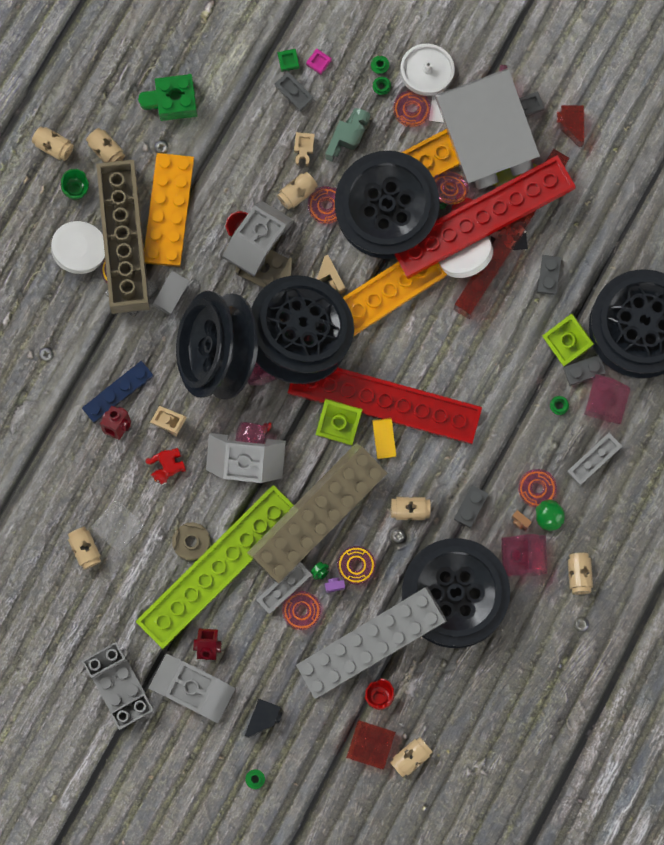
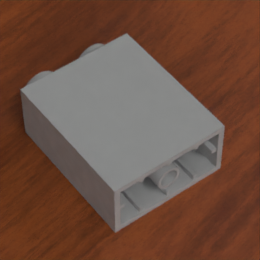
M509 69L501 70L435 95L445 127L467 183L475 181L477 189H482L499 182L496 175L497 172L510 168L512 175L516 176L534 168L532 159L540 157Z

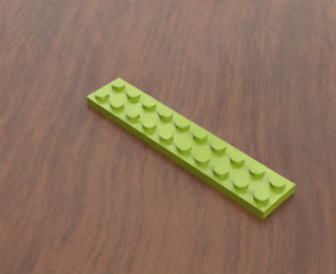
M272 485L135 622L164 649L253 561L247 552L294 505Z

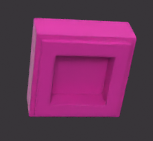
M316 48L307 60L306 65L322 75L331 63L332 58Z

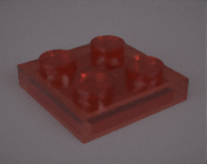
M358 720L346 758L384 770L396 732Z

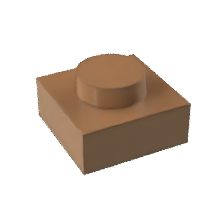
M518 510L511 517L514 520L512 523L520 530L522 528L527 530L532 524Z

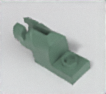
M354 108L346 123L339 120L325 153L326 160L333 162L334 157H338L340 154V146L354 150L359 145L365 132L364 126H367L370 113Z

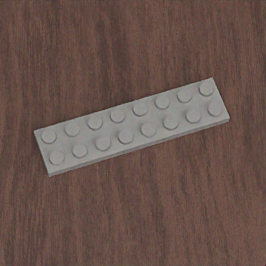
M425 587L298 663L296 666L314 699H317L447 622L430 590L428 587Z

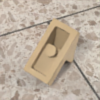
M328 255L324 256L317 279L322 282L330 279L328 281L329 285L339 294L344 293L345 286Z
M159 406L150 423L167 430L177 437L187 417Z

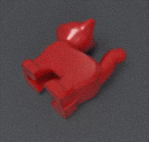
M178 448L164 450L155 454L152 458L146 459V464L151 465L159 461L163 469H158L151 474L155 482L165 485L170 476L186 471L183 461L175 462L176 458L181 457Z

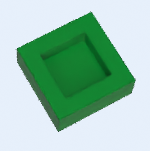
M296 49L277 52L281 72L299 69Z

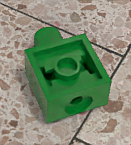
M192 74L155 78L156 90L144 91L139 95L140 107L143 110L158 109L160 121L198 117Z

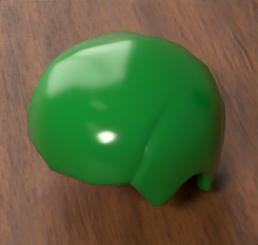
M69 169L63 174L60 185L66 197L76 200L81 199L87 194L89 182L85 172L79 169Z
M545 500L536 507V521L543 530L554 531L563 525L565 513L557 501Z

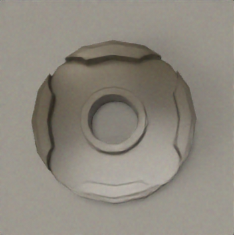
M185 523L174 532L172 546L175 553L181 559L197 561L210 548L211 538L208 531L202 525ZM195 537L197 539L196 545L193 547L187 546V538Z

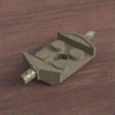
M272 250L268 252L264 264H268L270 267L268 272L263 273L259 270L255 277L236 266L237 275L262 288L276 279L292 276V258L289 257L288 259Z

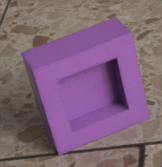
M339 578L328 579V583H325L326 593L345 590L344 580Z

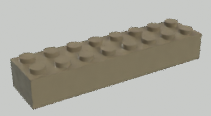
M134 160L98 163L96 167L111 312L115 314L150 310Z
M355 443L247 554L279 584L374 488L387 472L362 446Z

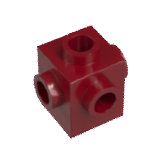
M111 406L104 413L100 426L104 434L120 440L125 431L129 430L131 420L124 408Z
M199 628L198 637L194 639L193 651H197V659L216 660L217 652L221 653L222 641H218V630Z

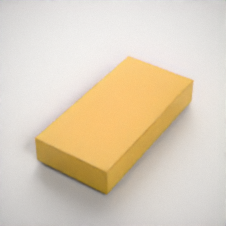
M392 418L372 420L377 459L396 457Z

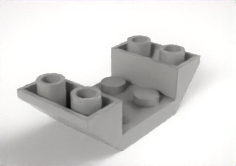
M259 202L254 205L233 234L222 258L255 277L264 264L268 252L281 234L285 235L294 220L267 203Z
M209 433L206 470L222 479L263 483L283 478L286 441L266 439L265 444L228 440V435Z
M117 642L82 661L109 708L110 714L119 730L154 711L144 689Z
M166 654L148 689L219 723L236 688L180 659Z

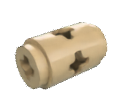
M39 127L32 137V143L35 144V147L58 160H67L73 151L74 145L71 144L70 140L47 127Z
M97 128L86 139L88 146L104 163L122 161L125 157L123 149L105 130Z
M308 172L301 173L282 188L277 197L281 204L289 210L295 208L315 192V188L318 185Z
M396 497V499H391V518L396 520L430 519V499H425V497ZM409 504L412 505V508H415L412 513H409V509H406Z
M81 527L68 534V542L75 553L79 565L84 570L101 562V555L89 530ZM82 545L84 547L88 546L89 549L87 551L85 549L81 550L80 547Z
M570 554L568 572L572 594L583 595L591 593L593 578L589 554Z
M419 737L396 754L390 763L402 777L408 776L430 758V754L433 751Z

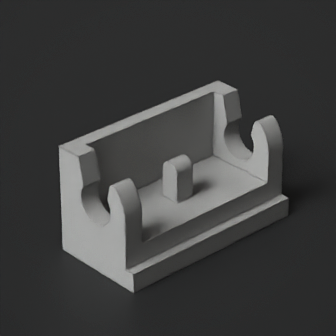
M171 271L151 306L166 314H171L190 281Z

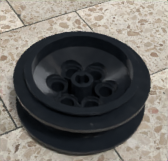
M378 151L365 155L355 161L344 172L337 185L335 213L339 227L348 242L368 256L380 259H395L394 254L405 252L422 242L431 232L436 220L439 219V192L433 176L421 162L405 153ZM388 185H395L397 187L392 193L386 190ZM371 191L379 193L378 197L374 199L370 198L368 194ZM403 197H409L411 202L404 205L400 200ZM388 203V205H392V207L387 209V207L383 205ZM367 209L375 211L372 217H367L364 213ZM404 215L407 217V220L404 223H399L397 217ZM386 221L389 223V227L381 229L379 223Z
M646 269L623 273L604 286L592 307L589 318V336L594 343L593 348L599 358L609 368L621 375L646 379L664 374V330L658 327L659 323H664V273ZM638 300L642 302L643 307L637 308L633 302ZM659 305L662 311L655 312L652 306ZM622 314L628 315L629 318H630V321H628V322L622 321V319L620 318V315H622ZM627 332H632V333H634L635 336H636V339H634V340L628 339L627 336H626V333H627ZM645 337H652L655 343L648 344Z
M301 275L276 279L259 292L251 307L258 330L256 363L265 372L284 382L308 384L328 377L339 367L352 344L354 321L349 306L334 288L318 279Z
M204 291L198 294L189 304L179 325L176 340L178 370L186 389L193 396L205 398L213 394L219 399H232L243 390L255 367L258 353L257 324L249 303L241 295L232 293L221 296L213 291Z
M449 538L428 545L411 561L403 579L402 601L428 587L430 592L432 590L440 591L441 597L435 599L440 609L444 606L450 608L451 614L444 616L447 622L422 636L427 641L441 647L465 648L482 642L498 628L509 606L510 583L503 564L488 548L468 539ZM447 573L450 575L451 580L446 583L442 582L440 575ZM467 573L470 576V580L462 582L459 579V575ZM473 589L478 590L480 597L472 599L469 592ZM458 590L460 592V597L456 596L455 598H453L450 592ZM467 606L471 611L470 615L463 616L460 613V608Z

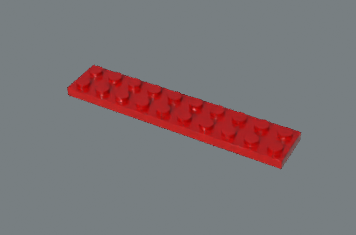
M557 155L436 220L431 232L422 242L405 252L394 255L407 279L573 191L576 189V186Z
M337 368L328 377L317 382L308 384L290 383L287 392L290 395L324 404L325 399L362 409V415L377 419L392 418V423L471 445L482 411V407L342 368Z

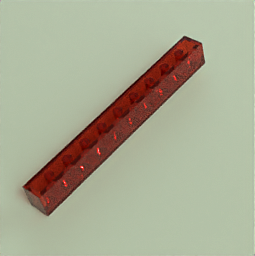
M553 149L547 160L558 155L566 168L570 158ZM539 209L505 226L492 244L493 256L491 261L483 270L472 276L454 304L453 310L470 320Z

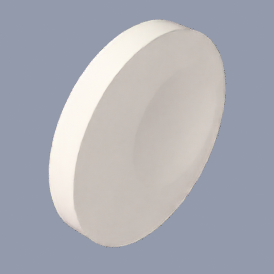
M419 44L412 47L403 56L400 66V75L406 87L414 93L423 96H433L445 91L451 84L455 71L454 62L448 52L434 44Z
M73 221L62 225L55 232L51 242V253L55 262L62 269L75 274H85L94 271L102 264L105 258L103 234L95 226L82 221Z
M485 237L440 261L439 264L442 270L451 277H469L477 274L489 264L493 256V246L489 238Z

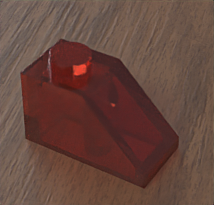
M561 105L560 112L556 114V122L560 123V130L578 147H583L584 105Z

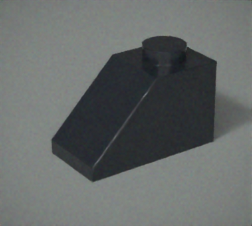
M258 699L245 736L250 738L274 727L276 722L280 723L283 712L280 711L281 707Z

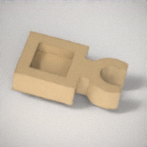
M296 132L294 153H299L295 159L296 165L299 166L300 159H305L306 166H309L310 158L307 154H313L315 134Z

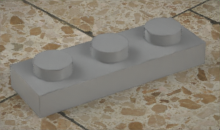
M608 433L575 463L567 473L581 486L621 449L622 445Z
M299 562L279 584L275 582L256 601L270 615L302 586L312 574Z

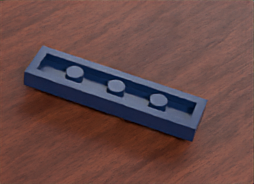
M140 361L84 405L82 409L95 424L111 406L116 407L154 376L146 365Z

